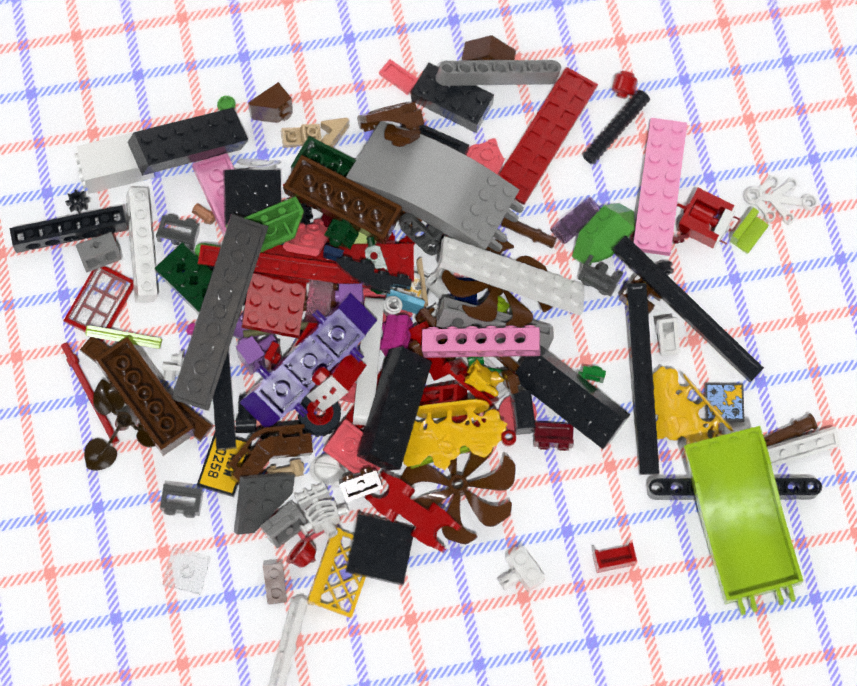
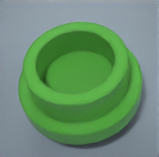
M224 95L219 98L217 107L219 111L233 107L235 109L236 102L233 97Z

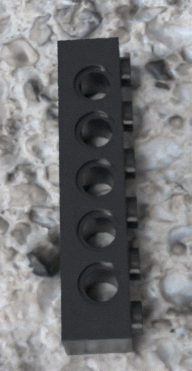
M120 205L12 227L9 230L12 246L16 253L98 237L109 232L113 234L128 231L123 206Z

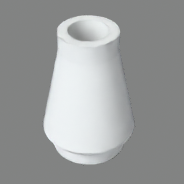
M396 296L387 297L384 301V314L388 316L399 313L402 310V301Z

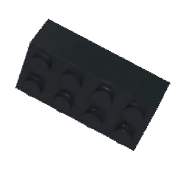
M428 62L411 92V101L477 133L494 103V94L476 85H440L436 81L439 67Z

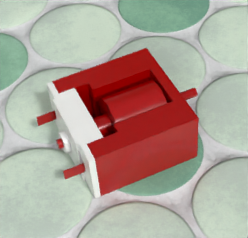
M699 187L690 203H687L686 206L680 203L677 204L678 207L684 209V215L676 231L688 233L690 238L714 250L719 242L727 245L726 242L722 241L725 233L731 231L729 224L732 218L740 220V218L734 216L737 208L736 205ZM717 214L722 216L720 221L719 219L715 218ZM710 226L715 228L714 232L709 230Z
M351 354L344 357L329 371L330 374L324 382L318 386L315 385L306 396L313 402L316 408L318 406L322 411H325L349 392L367 365L362 361L358 362Z

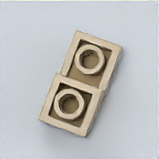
M301 124L300 127L281 129L283 148L301 147L309 136L322 141L320 124Z

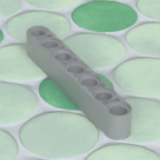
M556 60L443 61L438 68L436 81L444 86L550 85L556 83L562 67Z

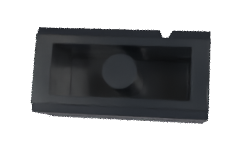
M523 390L511 394L510 400L513 422L515 424V435L534 433L536 424L531 390Z

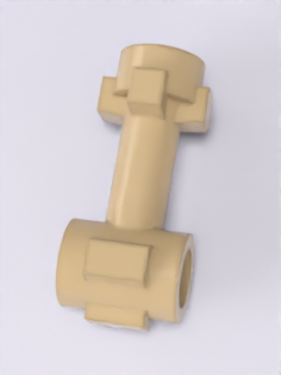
M301 459L290 461V466L276 469L275 465L270 466L267 469V473L292 472L295 474V477L304 475L303 471L305 470Z

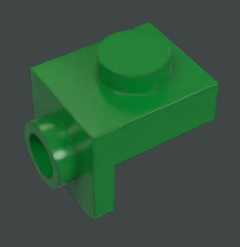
M584 366L582 371H578V374L586 380L603 383L606 371L599 366Z

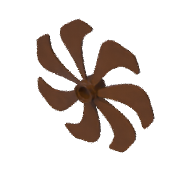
M494 239L502 245L501 251L497 252L488 246L485 250L501 255L502 252L513 249L514 245L508 241L500 242ZM524 255L515 260L547 271L546 266L533 257ZM444 270L441 280L449 292L456 297H469L488 288L490 294L479 306L462 305V309L468 317L484 322L494 321L498 310V296L504 293L513 315L512 319L506 323V326L523 328L532 322V312L509 291L481 281L459 280L449 270ZM538 301L543 312H547L553 307Z
M493 449L486 457H481L471 452L469 462L462 476L457 475L456 458L451 460L448 466L452 476L450 479H447L427 464L416 468L406 467L400 479L409 486L418 482H431L448 486L449 489L421 496L414 501L428 510L432 503L438 505L452 494L455 495L447 512L462 528L458 531L452 527L444 526L442 527V533L450 541L467 545L478 536L466 530L462 524L460 516L461 496H466L478 520L487 527L497 526L511 515V501L500 506H492L482 502L468 491L469 487L497 491L511 488L515 481L516 464L507 455H504L502 465L497 472L488 477L467 482L466 478L491 456ZM457 482L463 483L460 489H454V485Z

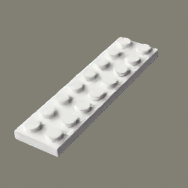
M443 237L439 260L440 268L579 316L583 313L584 284L456 239Z

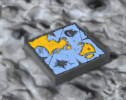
M743 383L704 384V395L727 422L745 421ZM705 405V421L711 422L715 418V414L708 405Z

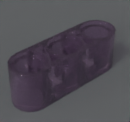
M588 197L558 221L550 231L564 245L585 227L601 207L592 197Z

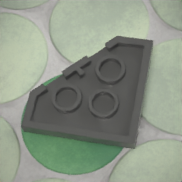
M287 472L240 476L234 533L237 535L255 533L293 494L295 474Z

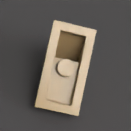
M346 117L321 121V129L328 133L321 142L334 148L350 127V119Z

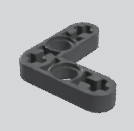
M406 213L400 217L399 224L401 230L426 254L436 255L440 252L443 232L437 229L432 233L413 214ZM420 231L425 233L423 237L415 236Z

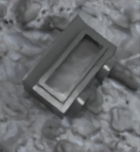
M168 214L167 217L162 216L156 233L157 242H162V238L171 240V243L176 246L183 242L189 244L190 249L194 250L200 227L193 219L179 220L177 216Z
M590 254L583 265L578 280L582 281L585 286L597 289L600 294L611 297L624 272L620 271L616 279L606 275L609 268L607 264H602L599 270L589 266L594 257Z
M163 484L160 510L164 514L174 516L175 513L183 514L187 518L200 516L203 490Z

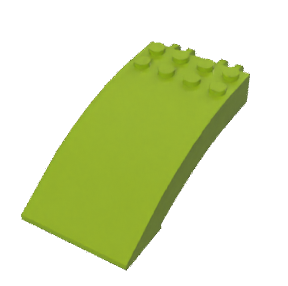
M761 426L684 445L699 514L725 605L737 602L740 615L742 616L746 615V609L742 600L749 599L752 612H757L754 597L775 592L778 604L784 605V598L781 593L783 589H787L789 600L795 602L796 597L793 587L802 585L804 580L784 516L771 465L772 462Z

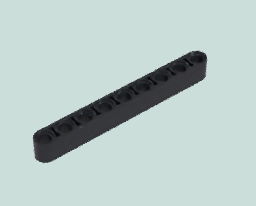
M691 478L653 479L647 487V495L653 500H696L695 494L691 490V486H693ZM775 478L780 500L815 499L822 491V483L816 478ZM655 485L659 486L661 488V492L655 493L653 492L651 487ZM808 485H813L816 488V492H810ZM671 486H678L681 492H673ZM788 486H795L797 492L793 493L789 491Z

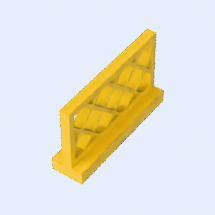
M336 527L338 533L336 536L328 538L307 597V604L352 618L366 577L352 574L353 578L343 582L339 571L345 569L346 565L337 569L334 560L335 557L343 555L347 563L348 558L345 553L350 551V548L344 550L341 540L343 537H346L352 542L353 535ZM336 573L340 584L331 587L328 577ZM355 580L358 587L357 591L349 594L345 584ZM342 585L346 596L337 600L332 590ZM329 591L334 602L328 605L320 602L322 594ZM348 598L351 604L350 611L341 610L338 602Z

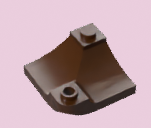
M410 101L370 111L368 114L358 115L357 117L359 129H363L364 132L374 130V126H377L380 121L395 122L401 124L402 128L409 130H418L420 125L425 124L422 110L417 109L416 102Z

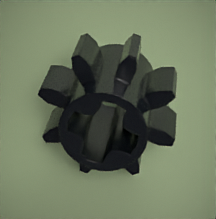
M75 189L72 194H67L69 200L65 201L66 206H70L69 210L71 213L77 211L80 214L82 210L88 209L86 203L90 201L88 197H85V191L80 193Z

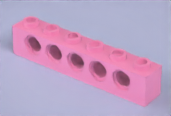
M527 325L524 328H517L516 326H506L505 328H497L495 326L477 328L469 326L466 329H458L457 327H447V329L429 327L422 329V353L424 358L540 356V329L533 325ZM519 337L525 339L523 343L515 342ZM461 338H465L467 340L464 344L457 343V341ZM480 338L486 339L483 344L477 343V340ZM498 338L506 339L505 342L501 344L496 342ZM440 339H447L445 344L438 343Z

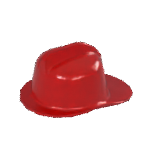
M311 535L300 540L287 556L286 563L304 568L309 563L316 561V548L310 542Z

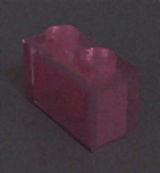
M310 279L305 322L319 324L312 314L315 313L320 317L315 312L318 309L326 317L334 309L330 307L331 301H335L336 290L332 289L333 282Z

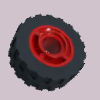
M307 396L303 402L301 401L300 404L308 411L303 418L298 413L299 424H304L305 428L303 430L305 432L311 433V436L324 437L327 434L333 433V430H336L341 418V408L338 405V401L325 411H322L318 406L316 408ZM321 411L325 416L318 418L314 413Z

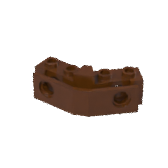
M304 424L266 427L253 433L226 466V468H232L235 471L230 478L239 485L240 476L258 475L270 459L310 456L313 453L311 433L303 434ZM277 433L275 437L270 436L260 441L252 451L247 448L253 440L260 436ZM298 433L297 437L283 438L282 434L288 435ZM247 454L249 458L241 468L237 467L238 462Z

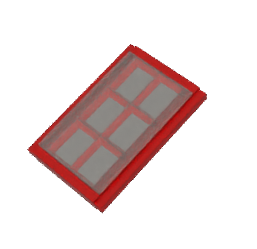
M105 266L91 271L63 322L84 333L86 332L87 325L111 329L134 289L133 280Z

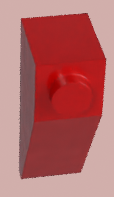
M458 384L424 388L419 406L467 400V389Z

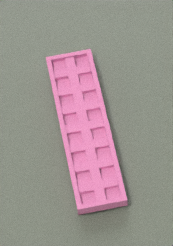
M650 118L634 243L644 253L666 256L671 254L688 122Z

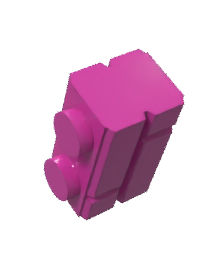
M388 315L386 322L383 323V338L380 339V350L385 357H387L389 349L402 346L408 349V343L411 338L408 329L413 327V322L408 315Z

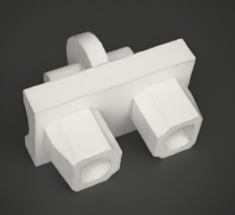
M179 351L178 356H171V361L178 362V364H162L161 370H164V380L175 381L176 371L180 372L184 360V351Z

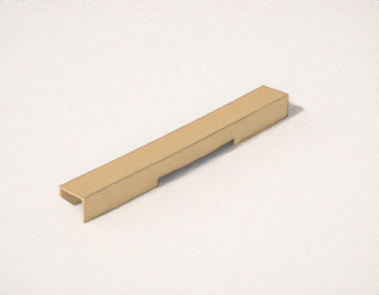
M419 258L416 262L422 289L421 299L425 300L424 307H427L428 299L422 258Z

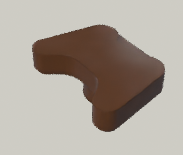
M388 124L384 131V138L391 141V144L394 146L403 147L419 139L421 131L417 129L403 130L396 128L393 124Z

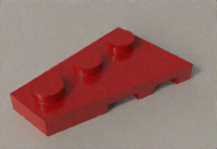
M461 359L448 361L442 366L443 369L472 393L477 400L488 402L490 407L499 401L492 394L479 391L472 385L464 382L465 378L470 376V374L467 373L468 367Z

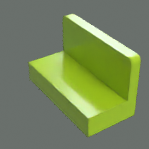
M754 207L733 233L729 241L746 254L752 250L769 226V224L757 217L759 211Z

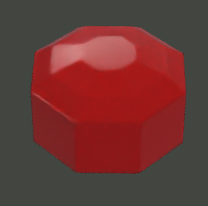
M324 366L320 367L314 372L311 380L318 386L324 382L330 372Z

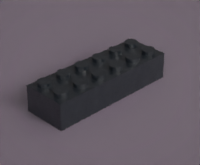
M233 107L134 132L127 143L143 176L225 153L239 151L247 143L248 138Z
M541 345L540 356H527L515 372L518 375L520 385L524 389L531 390L533 396L601 449H604L611 443L631 415Z
M403 346L388 350L357 453L358 457L386 471L401 469L431 368V361Z

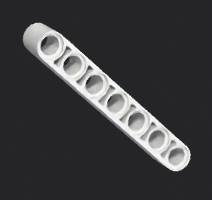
M365 297L364 307L378 321L365 335L366 337L361 340L360 353L364 356L361 361L367 366L357 379L353 425L366 426L376 394L385 301L383 298Z

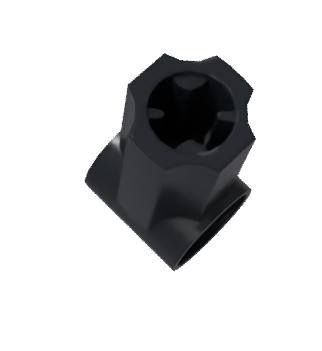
M247 394L239 395L236 433L256 432V419L239 403Z

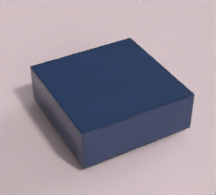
M325 245L323 250V257L335 262L337 258L341 259L344 254V250Z

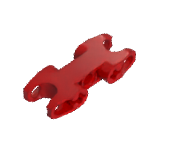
M382 472L380 476L389 485L388 495L378 499L368 494L365 496V499L380 514L392 522L395 521L398 515L405 518L416 526L410 535L424 545L444 553L446 548L437 540L438 530L444 526H449L459 531L462 526L448 512L435 503H432L428 510L411 499V496L416 491L401 479Z

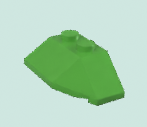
M296 196L245 217V219L269 226L260 253L295 238L304 213Z
M621 203L603 205L579 232L572 258L584 265L591 254L594 257L589 265H592V263L612 257L614 254L612 251L613 247L625 235L629 237L635 231L634 211Z

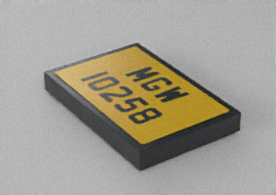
M214 432L197 487L234 498L238 484L230 477L235 471L232 468H226V466L247 440L236 437L237 449L217 451L216 435ZM252 442L247 447L249 450L251 449ZM245 454L236 466L241 468L246 462L248 455Z

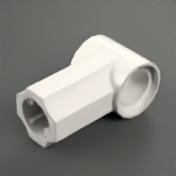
M440 267L425 282L426 287L437 298H442L449 292L441 280L445 269Z

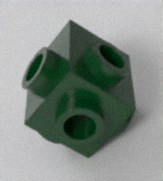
M333 219L324 234L330 240L329 244L336 248L341 246L349 250L359 235L352 227V224L343 219L341 221Z

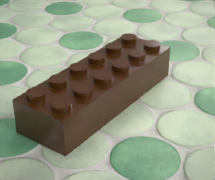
M303 155L300 156L283 186L286 195L292 198L296 196L298 201L335 220L341 221L343 219L348 221L356 231L368 237H374L375 241L384 245L403 214L402 206Z
M128 337L95 358L97 366L162 456H165L195 435L193 426Z

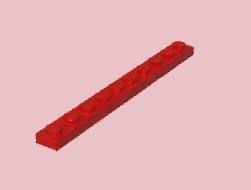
M201 245L198 265L214 267L220 247ZM264 253L259 254L254 273L332 284H360L345 274L335 263ZM375 269V272H374V273H378V271H384V270H377V269Z

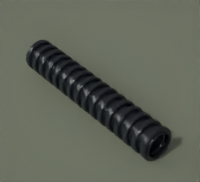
M637 90L633 98H630L629 102L622 107V110L615 115V118L608 123V127H605L604 131H601L600 135L597 136V139H594L593 143L590 144V147L582 153L583 158L588 163L596 164V160H599L600 156L604 155V152L618 139V136L622 134L625 127H628L629 123L633 121L632 119H635L636 115L643 110V107L650 102V97L645 91Z

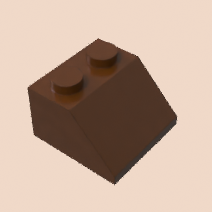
M279 82L248 102L249 114L252 120L279 123L282 120H288L293 113L292 98Z

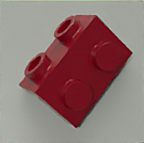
M535 422L534 447H538L540 450L557 448L559 451H568L573 448L574 427L571 424Z

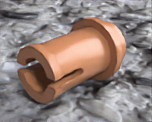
M199 203L191 211L192 214L204 220L206 225H211L216 220L213 212L207 210Z

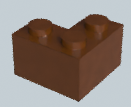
M489 35L466 41L462 60H515L516 50L495 36Z

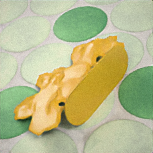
M661 366L653 374L655 415H658V420L656 421L657 439L667 437L669 440L676 441L682 436L686 438L687 445L710 439L708 437V430L711 426L714 427L712 430L715 431L712 438L717 435H725L719 434V423H723L731 432L734 431L725 418L685 373L683 377L689 383L687 387L680 386L676 369H666ZM694 389L703 401L699 404L689 401L687 397L690 390ZM677 390L683 391L680 394H676ZM705 405H708L715 414V418L711 422L703 421L699 417V410ZM704 424H709L707 428L703 427Z
M463 400L419 406L416 416L425 418L423 422H414L403 464L407 467L418 465L428 456H431L436 467L446 470L450 465V461L460 455V448L462 446H467L475 455L486 457L493 447L497 446L501 441V433L506 430L507 423L500 419V413L496 409L487 411L490 405L483 400ZM487 411L483 416L477 415V413ZM452 416H468L462 423H454L452 421ZM447 417L438 424L433 421L434 418ZM472 418H474V421L478 420L481 425L479 427L474 426ZM481 418H485L486 422L483 423ZM469 420L470 424L466 426L465 423ZM427 424V429L424 430L423 426Z

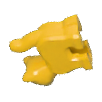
M475 360L468 368L467 373L470 376H467L464 382L472 385L479 391H485L495 397L498 396L499 392L496 387L504 379L497 371H490L482 366L478 360Z

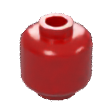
M621 70L620 73L614 76L612 91L617 93L616 97L627 99L628 96L635 94L638 79L634 73Z

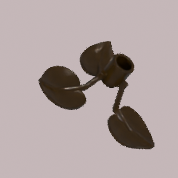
M102 379L94 391V408L101 415H108L111 412L113 415H116V429L108 443L103 439L96 438L89 441L85 446L84 458L86 468L92 471L104 470L115 462L117 450L110 445L119 431H126L130 426L138 431L136 438L142 446L155 447L141 425L138 423L137 427L132 422V417L129 413L116 412L121 410L125 403L113 386Z

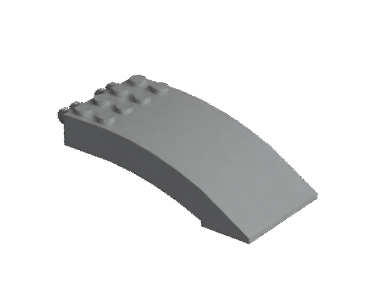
M380 121L346 178L402 206L403 211L413 214L453 239L483 250L488 246L497 252L501 251L502 245L492 237L500 242H506L507 236L498 230L500 223L504 217L512 222L518 221L519 216L509 208L517 213L523 212L524 207L514 200L519 189L470 157L420 134L419 139L411 144H406L403 147L394 146L391 144V141L384 138V131L389 123ZM395 126L396 128H399V129L408 130V129H405V128H401V127Z

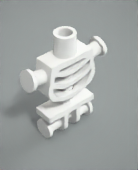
M321 481L320 485H312L311 491L307 492L306 489H303L302 493L298 495L295 493L294 497L301 511L307 509L305 516L308 523L299 526L302 533L306 536L308 535L307 532L313 529L315 533L324 530L328 538L336 536L338 531L335 525L341 522L339 516L346 514L349 516L346 504L344 507L337 509L335 502L328 500L330 499L329 491L326 489L323 481Z

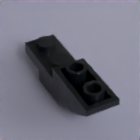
M346 256L336 260L337 266L345 274L368 288L390 294L391 287L411 290L412 279H408L409 276L397 274L396 277L389 275L390 273L386 271L374 273L375 265L368 260L356 262L353 261V258Z

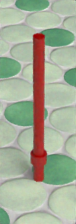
M68 342L63 343L61 348L67 357L66 361L69 367L73 368L94 408V392L79 365L80 361L77 355L73 354ZM94 408L110 439L114 430L107 416L99 414ZM117 435L112 442L113 445L120 442Z

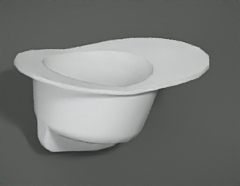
M244 158L237 160V163L248 166L249 170H277V164H280L281 161Z
M321 454L315 457L310 464V475L312 479L320 484L323 481L325 485L340 487L339 482L342 481V477L353 474L328 454Z

